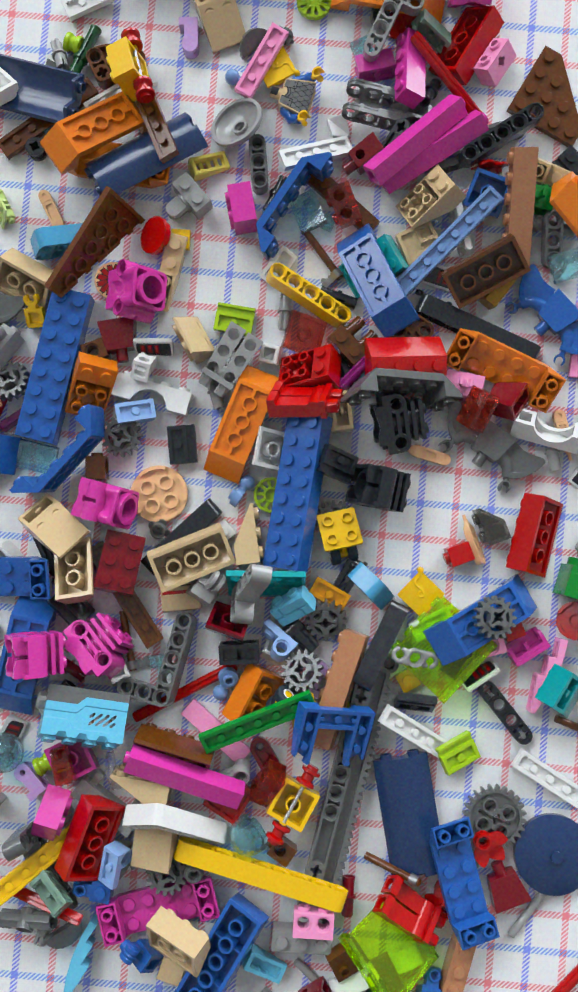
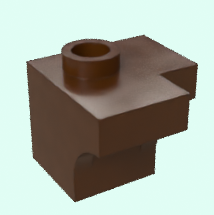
M341 942L331 948V954L325 955L338 983L364 968L356 949H345Z

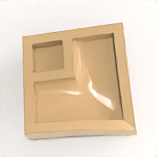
M431 221L395 235V239L408 266L438 238Z

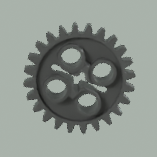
M488 784L487 790L480 786V793L473 790L475 797L468 795L471 802L464 803L468 810H462V813L470 819L473 834L480 830L490 833L496 831L499 826H504L502 833L508 838V841L515 844L514 837L521 838L518 831H525L521 823H527L526 819L522 817L527 813L525 810H522L524 804L519 802L520 797L518 795L514 796V791L512 789L508 791L506 786H503L500 790L498 784L495 785L494 789ZM488 800H493V804L490 807H485V803ZM511 808L509 814H503L504 809ZM478 810H484L486 813L478 812ZM488 814H490V815H492V816H496V814H497L500 819H498V818H496V817L491 818ZM480 819H486L485 824L477 825ZM502 820L510 821V824H507ZM485 837L480 838L479 842H483ZM508 841L504 844L507 848L509 847Z

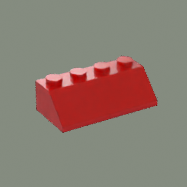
M495 5L466 7L451 31V45L448 48L444 45L441 54H437L461 85L468 84L475 72L473 67L505 23ZM430 66L428 70H429L432 74L438 76V75L436 74V72H435V71L432 69V67Z
M440 337L365 338V375L375 368L447 375V354Z
M524 493L520 503L519 516L516 519L515 532L511 539L510 552L506 559V567L545 578L563 504L546 496Z
M81 794L54 867L64 882L98 881L104 846L114 841L126 808L124 805L100 795Z

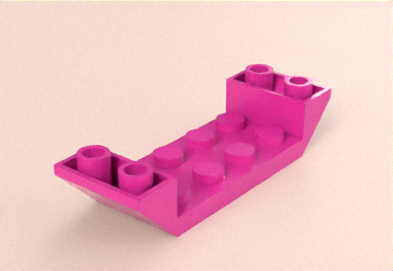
M203 876L197 883L187 881L185 885L181 884L182 890H176L174 895H171L170 891L167 896H163V891L156 894V887L150 889V886L119 893L111 898L109 904L101 903L97 905L95 909L104 946L122 943L127 935L147 930V923L161 906L165 909L173 910L177 917L182 920L200 917L201 922L218 918L220 911L212 878L210 876ZM170 881L166 884V886H173L176 883H172Z

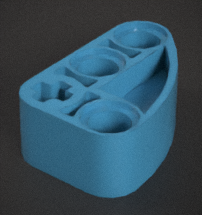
M83 223L48 226L34 230L30 242L35 259L47 260L63 256Z
M362 562L347 575L380 610L395 597L388 587Z

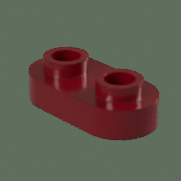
M261 736L254 738L250 744V751L260 769L267 775L276 773L279 769V759L270 743ZM258 743H261L264 747L262 749H258L256 745ZM268 760H272L273 765L268 766L266 762Z

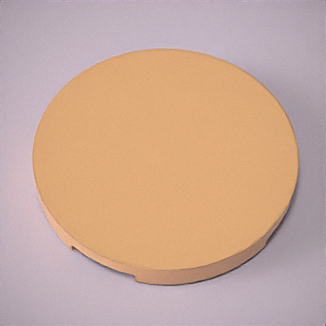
M152 466L144 469L136 477L131 487V490L139 493L137 513L148 521L157 522L160 519H164L166 522L171 521L181 514L187 504L188 488L185 480L177 471L166 466Z

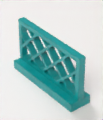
M226 570L228 596H231L233 587L245 571ZM272 571L271 582L260 597L283 596L293 587L305 586L306 571Z

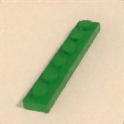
M306 690L199 733V740L208 754L295 719L299 701H315L310 690Z

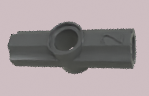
M22 907L21 909L3 908L0 911V928L16 929L26 933H33V930L52 932L58 922L57 918L52 917L51 914L31 907Z

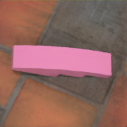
M555 637L552 656L544 654L541 673L533 672L526 710L530 713L535 714L541 706L542 702L536 699L535 696L554 663L559 666L562 665L568 640Z

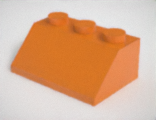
M571 171L552 185L550 203L578 238V175L576 176Z
M247 664L221 714L232 721L266 707L268 699L275 694V691L281 685H285V678L260 665Z

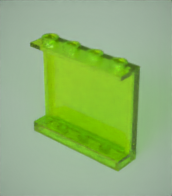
M437 596L430 604L432 608L429 612L423 611L417 618L418 624L415 627L411 625L403 633L406 637L401 642L397 640L392 645V650L397 646L401 648L397 651L396 657H403L402 648L404 647L434 652L423 631L439 621L448 619L459 612V610L444 596L441 598ZM491 640L469 655L445 666H442L439 661L438 665L433 669L429 668L434 662L432 657L426 660L427 668L422 666L418 668L404 666L445 704L498 645ZM413 653L410 656V661L413 663L420 659L419 653Z
M372 910L350 933H342L338 937L372 992H409L439 958L435 951V946L415 942L412 937L372 912Z

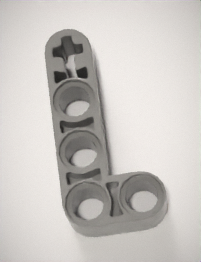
M384 0L364 43L362 52L364 59L368 62L377 60L399 12L402 11L410 16H417L420 14L425 0H415L419 3L417 7L411 5L410 2L413 0ZM391 10L394 15L387 16L384 11ZM381 28L385 31V34L378 35L375 30ZM374 41L376 43L375 49L372 51V53H370L369 50L371 49Z
M250 564L233 587L230 611L231 623L252 624L254 603L268 587L272 579L271 566Z

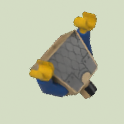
M320 66L314 67L310 73L291 79L287 78L283 89L272 86L270 98L279 100L278 111L287 123L307 126L306 120L311 118L309 111L316 93L315 81L322 82L324 79L320 74L325 71Z

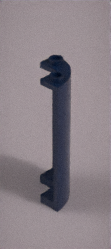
M0 54V67L17 81L19 87L16 97L0 106V109L53 123L78 112L82 95L86 91L84 74Z
M184 112L167 121L180 154L164 164L157 155L148 131L85 163L86 168H84V171L89 180L93 179L94 182L96 181L97 186H95V189L99 196L106 186L112 188L118 194L207 148L206 140L198 126L193 124L190 115Z
M409 749L402 756H392L391 753L381 754L380 758L373 760L389 863L410 874L414 873L418 876L424 874L425 877L436 875L437 872L429 839L431 828L439 826L427 752Z

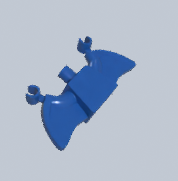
M531 264V271L523 275L520 283V303L508 302L505 306L514 305V310L507 313L515 314L520 308L522 310L532 308L537 311V317L541 320L534 327L537 334L542 336L550 330L554 335L558 334L561 338L560 353L554 357L553 362L555 363L557 357H562V366L566 360V353L578 355V308L560 289L556 290L549 286L543 280L536 265Z

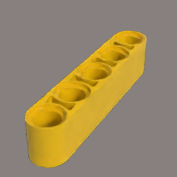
M274 263L270 267L266 275V281L276 290L335 328H338L341 324L344 326L350 320V309L281 263ZM273 272L277 273L280 277H276ZM289 283L294 284L296 288L291 287ZM305 294H309L312 299L308 298ZM321 304L326 305L328 309L323 308ZM337 314L341 315L343 317V320L340 319Z

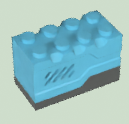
M49 684L46 691L38 692L35 706L41 713L37 737L41 738L42 742L53 743L57 739L62 740L61 744L73 745L76 742L82 743L81 747L93 748L96 745H101L102 750L113 751V749L123 744L130 695Z

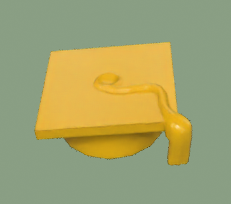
M282 46L263 79L267 88L284 83L292 75H295V77L300 76V71L295 69L284 46Z
M418 567L416 569L418 573L397 595L422 618L445 593L423 573L424 569L422 567Z

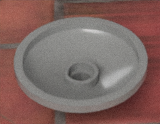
M241 98L225 106L213 121L211 127L213 140L222 147H235L249 140L256 133L262 121L263 111L260 104L252 98Z

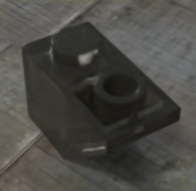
M480 508L472 510L473 515L471 517L475 526L478 525L480 532L478 535L482 544L485 543V546H491L511 538L504 519Z

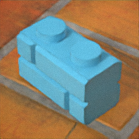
M304 585L298 588L293 587L283 596L278 595L272 600L270 613L282 626H286L315 611L316 598L311 592L309 593V590Z

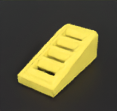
M225 151L197 156L188 160V169L194 181H199L230 169ZM219 158L222 164L221 166H219L217 159Z

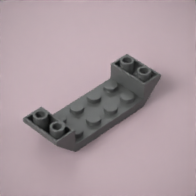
M375 368L352 385L341 398V403L357 406L365 399L371 398L378 391L382 393L398 392L400 395L414 393L415 396L423 395L426 409H432V411L437 412L444 410V407L455 404V401L462 398V393L441 373Z

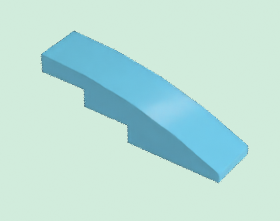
M93 914L72 956L65 979L64 992H73L90 965L92 959L87 954L96 940L91 935L99 922L96 914Z
M253 944L242 963L245 971L278 984L287 968L285 962Z

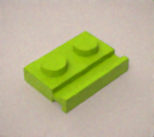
M218 302L213 330L225 332L230 322L233 321L246 330L244 336L248 332L252 334L256 309Z
M467 730L435 748L444 772L448 776L481 757L470 731Z

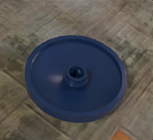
M544 813L529 819L523 825L525 831H518L521 838L516 837V843L513 846V858L518 873L531 888L539 893L549 896H562L574 892L578 889V824L572 819L557 813Z

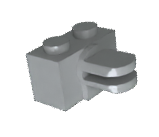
M187 172L172 183L177 196L165 206L167 214L172 220H179L187 212H192L199 220L213 209L211 199Z
M222 568L193 580L185 593L203 605L213 604L218 598L219 594L217 592L227 583V569Z

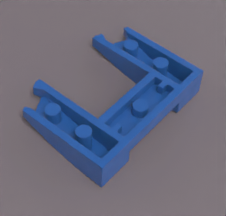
M299 701L294 721L291 754L294 757L297 753L304 756L302 762L309 765L318 728L346 730L342 764L349 766L350 757L357 754L363 760L376 713L369 706L351 705V708L319 706L316 702Z

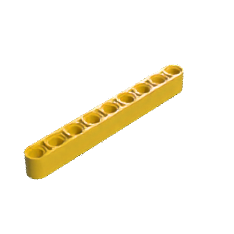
M185 836L179 837L173 858L180 863L337 913L342 912L348 890L340 885Z

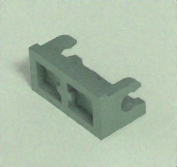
M425 8L411 22L412 29L419 31L425 36L439 54H441L444 45L447 48L451 45V33Z
M51 870L41 871L30 883V886L35 889L54 918H57L73 903Z

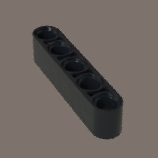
M531 103L466 144L459 156L460 165L464 168H470L534 128L544 114L543 106L540 103ZM514 123H517L520 128L516 127ZM498 133L503 134L505 138L499 137ZM485 143L489 148H484L481 144ZM469 153L473 158H467L465 154Z
M210 498L207 499L155 548L207 528L222 514V511ZM146 555L141 560V563L154 576L155 574Z
M394 600L390 602L352 682L371 691L410 608Z

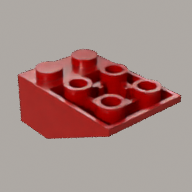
M327 344L281 358L278 381H284V386L315 387L317 385L326 386V383H332L333 389H337L340 384L342 356L332 344Z

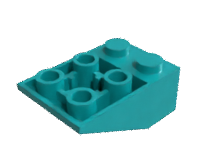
M383 234L376 241L397 277L409 266L392 236ZM341 264L338 267L343 272V276L354 296L359 299L360 295L344 264Z
M554 663L542 686L538 689L535 698L565 718H568L578 701V676Z

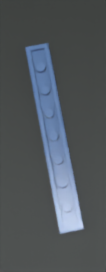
M491 185L397 278L406 297L503 202L504 198Z

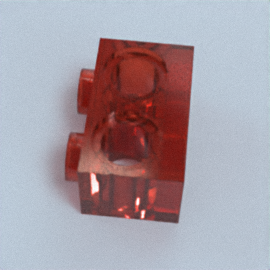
M348 180L327 189L328 196H325L329 208L333 206L335 214H332L336 226L340 225L342 230L363 221ZM338 193L345 195L341 201L335 200L334 197ZM344 211L352 213L348 219H343L341 215Z
M473 385L456 421L468 429L483 434L501 398L488 390Z
M269 759L251 782L249 801L267 808L285 785L287 766Z

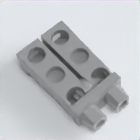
M233 321L230 322L209 361L201 371L203 373L199 379V383L206 388L212 379L217 381L219 384L214 393L220 397H223L228 390L233 388L234 383L263 343V341L248 332L230 362L226 364L246 332L245 329Z

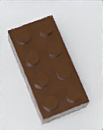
M510 233L440 273L458 308L461 309L531 270L515 236Z

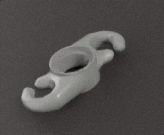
M400 646L395 647L391 652V658L396 663L414 668L420 666L427 668L426 660L429 657L434 659L433 664L429 666L430 669L435 668L439 662L434 652L418 648H402L404 655L401 658L396 657L397 651L401 649ZM413 653H419L420 659L415 663L411 662L410 656Z

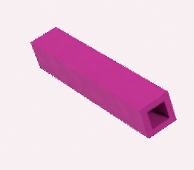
M449 94L365 163L363 168L370 182L379 186L384 184L468 114L464 99L460 96Z
M474 110L466 115L382 184L384 190L391 194L454 154L466 144L489 131L487 125L489 120L486 114Z
M133 744L130 751H126L122 763H125L123 771L125 773L236 810L244 796L245 781Z

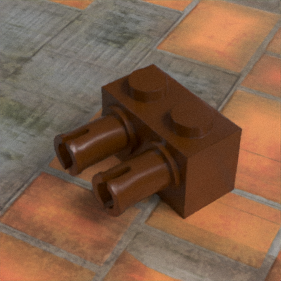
M357 316L346 327L341 324L327 338V343L332 344L346 363L352 367L365 355V338H379L377 334L373 336V330H369L360 340L354 338V335L366 325L364 320H360V316Z

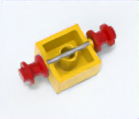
M128 27L121 32V39L106 46L108 55L106 60L111 68L110 77L115 84L120 86L125 96L128 95L133 102L137 100L141 103H149L155 98V91L152 88L153 83L149 77L146 62L140 55L143 49L140 32L134 27Z
M310 763L309 765L302 766L304 773L302 776H297L296 779L284 773L266 807V813L279 820H273L274 829L272 832L267 831L266 833L267 841L276 847L284 844L283 835L291 831L288 826L300 833L302 832L320 798L319 792L313 789L314 785L312 783L315 777H320L319 769Z

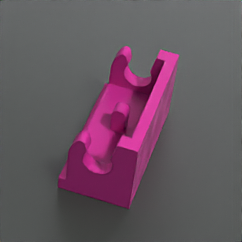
M391 48L382 49L377 60L373 62L366 61L363 54L354 56L357 78L371 82L395 78L396 62Z
M536 627L526 631L525 636L505 644L508 657L513 665L517 667L551 647L543 633Z

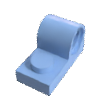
M153 398L114 404L117 424L136 421L137 423H144L156 419Z
M270 619L263 624L261 630L263 635L268 640L274 641L270 650L271 658L276 662L285 661V658H288L290 653L295 651L298 643ZM276 648L284 649L285 653H279Z
M118 840L104 846L98 880L111 890L118 887L121 869L130 863L132 850Z

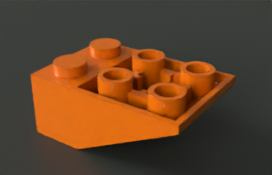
M79 352L64 412L78 415V411L82 406L90 404L102 407L105 414L118 374L117 361Z

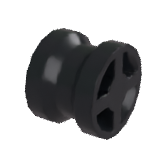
M31 137L25 144L26 151L33 160L43 161L46 159L47 153L40 145L41 139Z

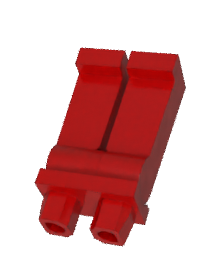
M276 381L266 399L269 417H318L321 415V419H327L329 413L339 412L341 398L344 395L343 389H333L332 383H326V386L317 385L315 387L284 386V381Z
M388 875L381 890L383 894H379L372 912L412 937L415 942L436 946L439 936L433 933L435 927L442 929L446 922V918L441 914L442 909L438 906L435 907L431 902L425 900L404 883V879L399 875Z

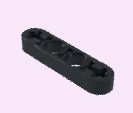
M488 680L477 688L478 693L513 738L522 745L530 743L533 738L531 730L495 684ZM485 684L487 686L491 685L489 690L494 696L491 697L487 692H482L484 691L483 686ZM495 700H503L504 705L501 709L494 708ZM510 714L516 717V721L512 725L506 723V717ZM519 727L525 733L526 738H519L521 735L515 728Z

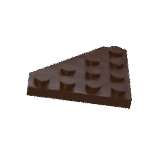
M545 45L506 112L514 115L531 103H540L544 108V114L534 128L566 147L574 145L578 138V113L563 57L560 53Z

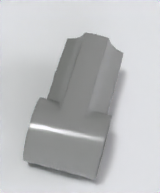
M241 758L236 760L233 766L218 773L245 781L246 785L250 780L251 763L247 759Z

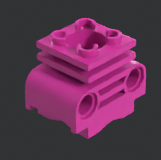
M96 614L99 620L92 618L90 620L92 623L84 620L74 621L63 631L68 638L66 640V650L75 656L79 667L85 675L94 674L95 677L106 675L111 680L124 668L125 660L120 653L127 654L129 651L126 647L130 649L135 647L131 642L133 640L127 632L123 633L120 628L121 623L115 617L112 618L108 614Z
M49 630V632L41 631V633L21 632L4 635L7 653H12V656L7 659L6 676L12 677L14 680L44 678L48 674H64V668L67 667V659L63 653V648L66 647V638L62 632Z

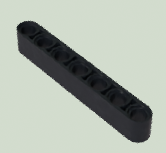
M422 294L416 305L415 310L417 314L456 334L460 328L478 331L534 359L537 358L541 350L539 345L428 294Z

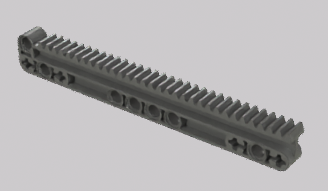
M390 653L388 654L386 660L392 659ZM395 661L390 668L384 667L383 664L371 691L363 688L365 697H361L360 700H358L356 694L360 695L361 687L354 683L349 699V708H351V705L369 706L376 713L364 759L361 760L358 754L350 757L349 766L342 764L343 756L340 753L344 749L346 730H341L304 872L305 875L341 885L342 869H345L346 854H349L348 846H351L350 838H353L354 823H357L356 815H359L360 800H363L362 792H365L364 784H367L366 777L369 776L367 769H371L369 761H373L371 755L375 753L373 746H377L375 738H379L377 731L381 730L378 719L383 712L382 708L386 707V703L383 700H389L385 693L391 692L387 685L393 684L389 676L390 673H394L399 667V664ZM338 768L346 770L345 774L341 776L335 772ZM334 787L341 789L338 794H332L330 791ZM330 806L336 808L333 813L326 812V809ZM316 865H319V867L316 868V875H314L313 868H315ZM297 900V905L305 902ZM320 919L322 920V924L328 922L327 919Z

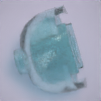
M0 732V773H7L16 769L22 762L24 748L21 740L14 733Z
M244 814L233 823L230 829V845L238 854L252 857L266 849L267 842L264 844L266 833L256 818L250 819L248 817L249 814Z

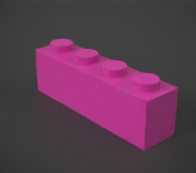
M408 27L396 39L394 90L396 101L414 109L425 98L426 60L410 41V38L416 31Z

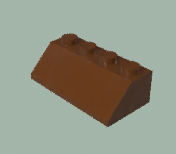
M141 723L133 744L210 769L215 751L207 754L201 742L194 740V736L189 734L181 736L172 729L165 728V730H161L155 724L146 723L145 725Z

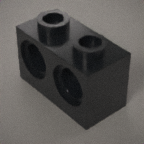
M259 639L243 640V642L238 640L220 641L219 665L259 663Z

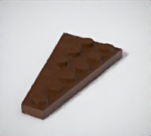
M106 186L44 287L62 298L78 283V279L84 273L88 274L96 262L100 263L120 244V240L124 236L130 235L134 231L133 228L137 224H142L145 219L112 188Z

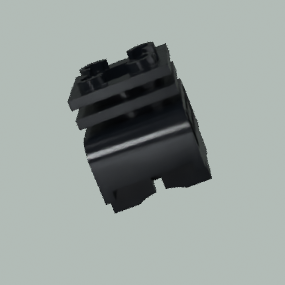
M395 392L375 393L376 403L369 404L370 414L374 422L373 438L375 443H379L383 450L387 449L389 455L408 451L411 447V438L415 441L419 440V437L427 439L426 433H429L428 423L424 420L426 405L421 399L414 396L410 397V399L404 398ZM395 398L394 405L390 406L391 400Z
M357 464L354 475L351 476V481L355 482V486L350 485L346 493L345 502L384 511L403 512L407 504L406 496L411 485V474L381 465Z

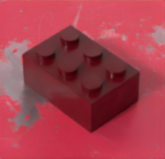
M107 529L93 589L132 597L146 538Z

